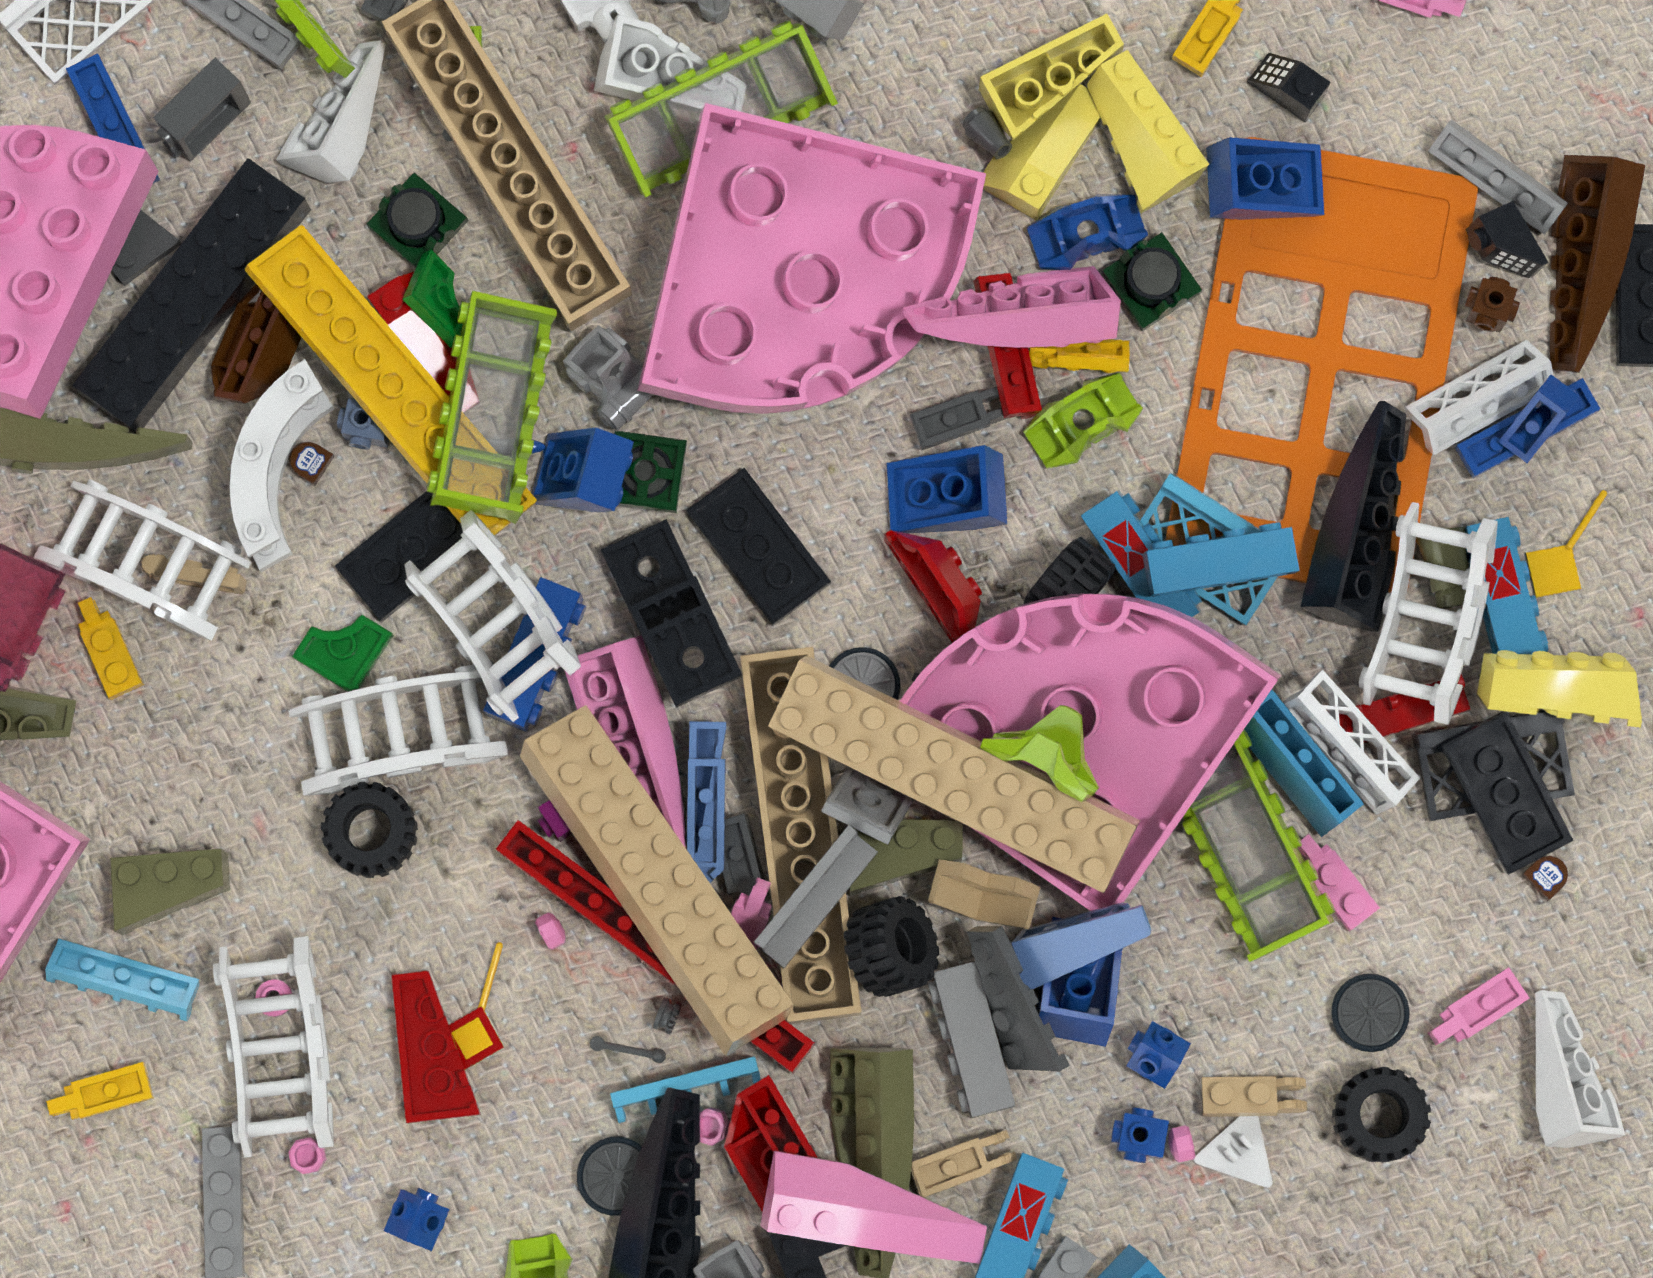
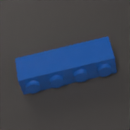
M540 577L536 588L563 627L557 633L563 643L567 639L572 642L568 635L573 624L578 626L586 610V605L582 604L584 599L581 593ZM528 614L523 616L509 651L533 633L532 628L535 625ZM541 644L501 677L506 687L544 656L543 652L546 650L544 644ZM552 668L513 700L519 716L514 722L505 713L501 716L498 715L488 702H486L483 709L484 713L490 718L527 732L530 724L536 726L543 711V705L539 704L544 691L550 692L552 690L558 672L553 671L554 668Z

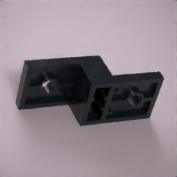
M667 519L601 549L602 555L634 623L654 660L676 708L743 677L696 576H693ZM654 559L659 563L660 568L655 576L645 577L641 575L639 565L643 560ZM689 649H698L704 654V661L697 668H690L683 662V656Z

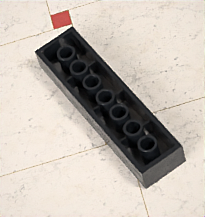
M247 158L72 386L81 396L121 425L128 427L132 433L136 434V429L139 427L144 428L236 309L238 302L255 284L254 280L245 271L247 264L296 229L309 214L311 209L306 199Z

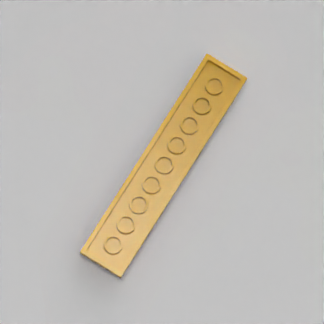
M301 224L247 264L245 271L428 484L431 470L437 471L439 459L433 458L437 436L443 437L445 427L444 424H439L443 402L449 403L450 397ZM461 411L455 445L497 454ZM453 459L447 490L503 501L509 470ZM527 488L522 493L520 505L524 506L523 513L537 501ZM447 507L460 523V518L469 512ZM475 513L495 536L512 523L507 519Z

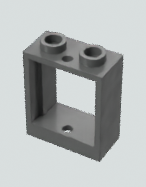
M215 57L153 117L160 128L156 133L164 140L163 144L177 158L183 154L191 162L251 104V101L241 81Z

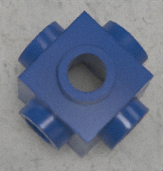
M1152 1021L1145 1033L1138 1030L1127 1049L1133 1052L1126 1066L1137 1072L1140 1076L1165 1089L1180 1066L1191 1043Z
M1132 1107L1131 1114L1123 1113L1121 1121L1114 1120L1111 1142L1117 1143L1116 1151L1124 1153V1160L1146 1163V1157L1162 1159L1169 1121L1153 1118L1154 1111ZM1135 1129H1140L1144 1133V1140L1142 1142L1134 1139L1133 1132Z
M418 1188L416 1194L401 1189L397 1200L392 1206L391 1214L383 1231L432 1251L444 1227L445 1219L450 1209L437 1204L439 1196Z

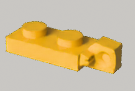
M1208 0L1175 50L1172 60L1202 77L1240 20L1241 13L1243 12V9L1237 6L1240 0Z
M1107 339L1099 343L1082 342L1069 344L1066 347H1029V355L1033 367L1047 369L1050 366L1053 368H1066L1072 371L1090 369L1101 370L1106 373L1129 371L1130 350L1128 340Z
M92 597L78 602L85 619L84 622L78 624L81 631L80 635L108 698L113 700L143 686V680L116 620L112 618L110 612L100 613L96 601Z
M144 1062L70 1082L71 1085L63 1087L65 1096L48 1100L46 1103L49 1115L54 1117L70 1112L71 1119L74 1120L88 1118L154 1099L146 1065Z

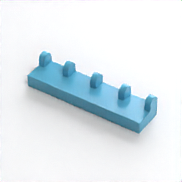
M58 939L45 968L46 981L55 983L57 979L77 985L79 991L86 992L87 989H92L112 995L113 1000L117 1002L126 999L148 1006V1011L156 1013L158 1009L175 1013L180 1015V1020L186 1022L190 1018L192 1003L199 989V979L62 939Z
M754 1056L613 1092L610 1095L618 1123L626 1122V1114L623 1109L626 1106L648 1101L651 1115L656 1114L658 1108L655 1099L663 1097L667 1088L692 1092L691 1090L720 1083L724 1097L730 1095L728 1080L752 1074V1082L755 1084L761 1080L756 1057Z

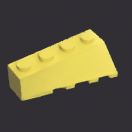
M1105 14L981 76L979 91L989 110L994 113L1000 126L1014 140L1097 70L1100 64L1121 54L1124 43L1108 14Z
M1128 50L1099 65L1087 83V87L1103 125H1107L1113 138L1111 144L1115 153L1120 154L1126 169L1124 175L1129 187L1133 186L1138 197L1136 203L1142 214L1193 185L1209 166V163Z
M1501 650L1497 654L1484 653L1477 694L1487 709L1536 715L1539 709H1544L1547 713L1556 716V718L1571 719L1573 713H1580L1593 717L1594 722L1609 724L1610 717L1627 719V726L1641 728L1642 716L1637 674L1626 658L1620 654L1604 653L1603 656H1588L1581 652H1570L1568 655H1553L1545 651H1535L1530 655Z

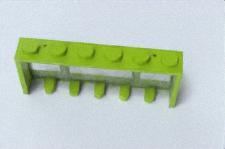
M790 20L780 23L771 28L772 35L760 40L758 36L747 39L739 44V51L729 56L726 52L714 55L706 60L708 66L698 71H695L694 67L688 68L674 76L675 82L663 87L662 83L655 84L642 91L644 97L632 103L629 99H625L610 107L611 113L604 117L631 171L640 194L646 198L652 195L651 189L666 182L672 184L682 179V174L688 170L700 113L705 103L784 123H789L793 120L802 121L811 116V111L826 104L832 107L838 104L803 25L799 23L792 24Z
M472 291L467 302L461 301L457 322L463 324L461 336L455 335L451 356L457 357L455 369L449 368L445 384V390L451 391L449 403L443 402L439 417V424H444L445 427L443 437L437 436L433 451V458L439 459L437 471L431 470L427 484V492L433 493L431 505L434 506L436 504L465 511L472 510L474 513L507 519L514 524L517 523L523 513L524 506L520 505L522 493L528 481V474H526L527 462L534 446V440H531L532 433L539 416L538 398L545 381L546 373H543L545 359L551 347L549 334L551 325L557 315V309Z
M1244 729L1183 816L1185 821L1182 822L1186 833L1193 836L1201 852L1198 855L1200 862L1204 868L1209 869L1217 885V888H1215L1216 894L1221 902L1225 901L1234 919L1231 922L1237 935H1242L1251 953L1247 955L1249 962H1252L1333 923L1334 920L1331 914L1335 913V908L1326 892L1320 894L1314 882L1319 879L1318 874L1309 859L1303 860L1298 850V847L1302 846L1301 840L1293 826L1287 828L1281 814L1285 813V808L1276 792L1270 794L1264 782L1269 779L1268 774L1259 759L1253 760L1248 750L1252 746V742Z

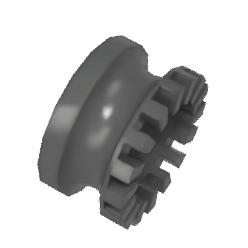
M664 997L656 1015L653 1029L658 1030L662 1027L666 1030L667 1034L671 1035L676 1024L674 1021L678 1018L676 1016L679 1015L682 1004L679 1002L674 1005L670 1004L669 999Z

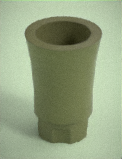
M1465 526L1448 528L1465 533ZM1416 537V542L1424 562L1466 571L1468 568L1466 548ZM1429 578L1431 591L1435 593L1437 608L1446 609L1464 604L1466 590L1462 589V585Z

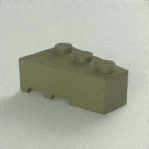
M903 819L888 845L855 829L858 832V836L878 851V854L850 887V896L912 876L935 871L939 859L961 863L963 823L950 820Z
M223 849L110 858L114 932L122 936L138 927L153 921L156 922L171 913L191 907L230 890L228 853Z

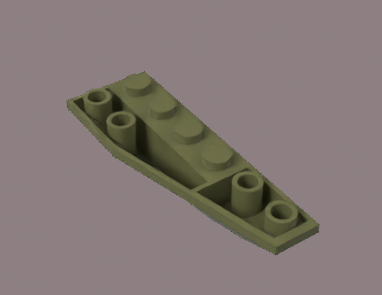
M893 1047L830 1048L831 1124L838 1162L848 1163L908 1191L914 1137L913 1049ZM853 1246L858 1275L889 1278L896 1253Z

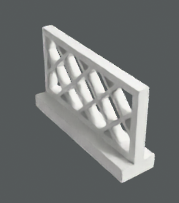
M15 0L0 12V24L56 85L68 75L66 68L87 59L155 0H65L71 1L69 20L49 18L50 5L56 0ZM76 1L96 3L95 22L74 20ZM101 3L121 5V18L114 24L100 23ZM126 5L134 6L126 13ZM44 11V18H38L37 16ZM28 23L44 24L42 43L27 42L19 31ZM49 24L69 26L68 45L47 43ZM74 26L94 28V41L88 46L73 45ZM99 28L107 29L99 36ZM33 48L42 49L41 57ZM47 49L67 50V63L56 73L46 64ZM72 51L80 52L72 58Z

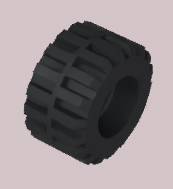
M1079 537L1070 542L1045 570L1025 597L1024 604L1055 596L1099 594L1113 575L1115 564L1085 539Z
M366 782L357 783L358 786L353 788L349 785L343 788V794L340 796L336 794L331 799L333 804L330 808H325L323 813L326 816L325 822H321V831L324 833L322 838L323 844L328 849V854L351 874L356 876L362 875L366 878H374L376 875L381 877L390 875L389 871L400 869L403 866L401 863L406 858L409 860L413 854L411 849L413 845L416 846L418 839L415 836L416 830H418L417 822L414 819L415 814L402 796L394 789L387 788L381 783L373 782V784H367ZM372 809L379 810L386 814L390 821V834L385 843L379 848L371 851L359 850L350 841V825L360 813Z
M903 896L893 897L861 907V909L852 913L853 917L849 918L846 924L848 930L844 931V939L846 941L844 950L845 954L848 955L849 961L847 963L850 970L853 969L855 979L858 983L862 982L863 988L867 992H873L874 996L888 997L922 987L935 976L934 970L938 968L939 964L937 960L939 947L936 942L938 938L932 928L933 923L931 919L925 916V910L921 906H916L914 900L910 898L905 899Z
M1380 1067L1365 1070L1345 1082L1341 1087L1342 1090L1336 1095L1334 1100L1336 1105L1335 1109L1332 1110V1118H1335L1336 1125L1333 1126L1335 1133H1339L1342 1139L1340 1142L1344 1147H1348L1352 1151L1351 1154L1356 1157H1362L1366 1159L1365 1161L1390 1162L1411 1154L1424 1141L1426 1129L1430 1128L1431 1120H1428V1113L1431 1112L1430 1104L1426 1103L1425 1097L1427 1095L1424 1089H1419L1416 1085L1418 1082L1413 1077H1407L1404 1075L1405 1072L1399 1069L1391 1070L1389 1067ZM1386 1093L1392 1096L1401 1108L1402 1122L1400 1128L1389 1137H1376L1366 1130L1361 1121L1360 1111L1362 1103L1372 1094Z

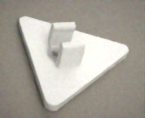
M1239 1116L1195 1155L1194 1162L1197 1165L1265 1188H1269L1273 1184L1258 1116Z

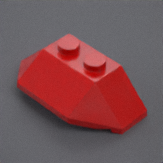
M893 530L884 534L885 543L950 642L953 643L966 632L975 628L981 603L979 596L982 595V591L971 576L966 579L959 569L962 561L954 548L950 546L946 549L942 541Z
M770 1075L737 1094L724 1148L760 1210L763 1212L774 1151L813 1158L818 1157Z

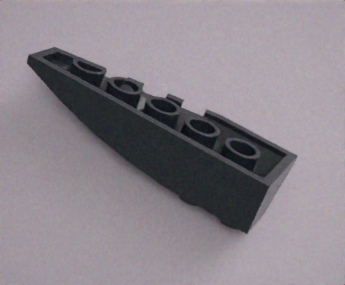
M1379 401L1339 476L1317 537L1300 606L1322 619L1372 632H1379L1383 615V603L1389 591L1395 566L1396 551L1390 550L1392 531H1396L1399 518L1393 516L1394 496L1400 495L1401 481L1396 469L1397 463L1403 461L1406 414L1386 401Z
M667 1088L651 1122L629 1183L616 1232L608 1278H695L693 1268L698 1265L701 1249V1236L696 1235L695 1216L700 1215V1200H695V1179L700 1178V1163H697L695 1159V1145L700 1143V1094Z

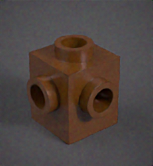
M1483 277L1477 288L1471 286L1464 307L1470 309L1466 322L1472 323L1475 327L1484 331L1500 333L1507 321L1513 322L1520 304L1519 301L1514 300L1517 288L1511 287L1507 280L1499 277H1489V279ZM1489 300L1494 301V302H1497V303H1500V304H1499V305H1494V304H1492Z

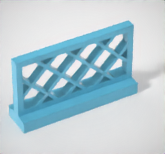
M1173 473L1168 475L1158 494L1140 520L1143 526H1145L1154 514L1156 524L1151 526L1154 529L1157 528L1161 541H1164L1161 527L1182 523L1187 543V538L1190 537L1187 522L1202 519L1209 523L1212 537L1209 540L1224 538L1223 536L1216 537L1214 527L1221 532L1245 528V534L1260 532L1259 528ZM1165 496L1178 504L1181 519L1160 523L1157 508ZM1184 508L1196 516L1186 518ZM1277 577L1256 582L1248 581L1247 584L1228 588L1227 585H1222L1223 589L1210 592L1205 589H1198L1196 592L1205 600L1244 625H1247ZM1263 585L1258 595L1255 596L1253 586ZM1249 588L1252 604L1245 615L1231 607L1228 592ZM1224 593L1226 603L1214 595Z

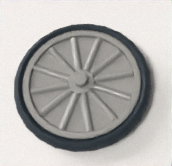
M858 647L846 650L838 655L829 665V667L896 700L899 698L901 685L898 670L885 654L876 649Z

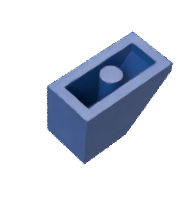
M1550 375L1498 442L1528 464L1580 396L1553 375Z

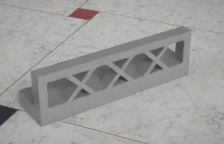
M848 825L754 941L755 946L785 969L878 854V851L858 836V832Z

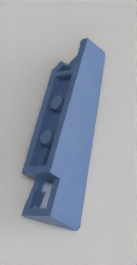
M689 721L687 851L709 883H711L724 870L726 759H721L727 722Z
M1122 902L1024 929L1011 943L1023 968L1022 973L1019 974L1023 983L1030 989H1035L1148 937L1151 934V926L1143 905L1130 908L1128 903Z

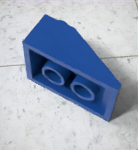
M1229 137L1206 147L1207 161L1209 163L1207 172L1210 218L1246 220L1324 215L1321 147L1319 144Z
M597 427L548 434L532 489V495L537 499L535 504L597 513L615 511L623 496V488L621 486L625 472L632 463L633 454L631 450L634 441Z
M982 445L887 463L890 530L910 534L978 530L1008 524L1002 453Z
M1052 917L1051 922L1062 918ZM1122 949L1039 987L1037 998L1039 1003L1036 1005V1010L1043 1025L1046 1023L1050 1024L1056 1038L1106 1047L1114 1026Z

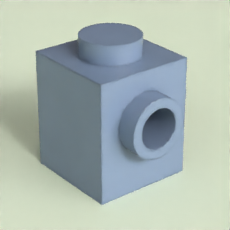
M348 398L346 408H340L337 428L341 429L344 439L349 441L350 446L359 449L369 450L371 445L388 448L389 439L355 399Z

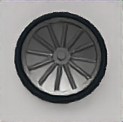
M1362 974L1349 979L1339 988L1332 1003L1331 1016L1337 1034L1345 1043L1360 1051L1377 1052L1392 1047L1401 1039L1409 1023L1410 1010L1404 992L1395 982L1378 974Z
M608 1137L594 1143L584 1152L577 1169V1185L583 1199L591 1208L602 1214L621 1216L629 1183L642 1148L639 1143L624 1137Z

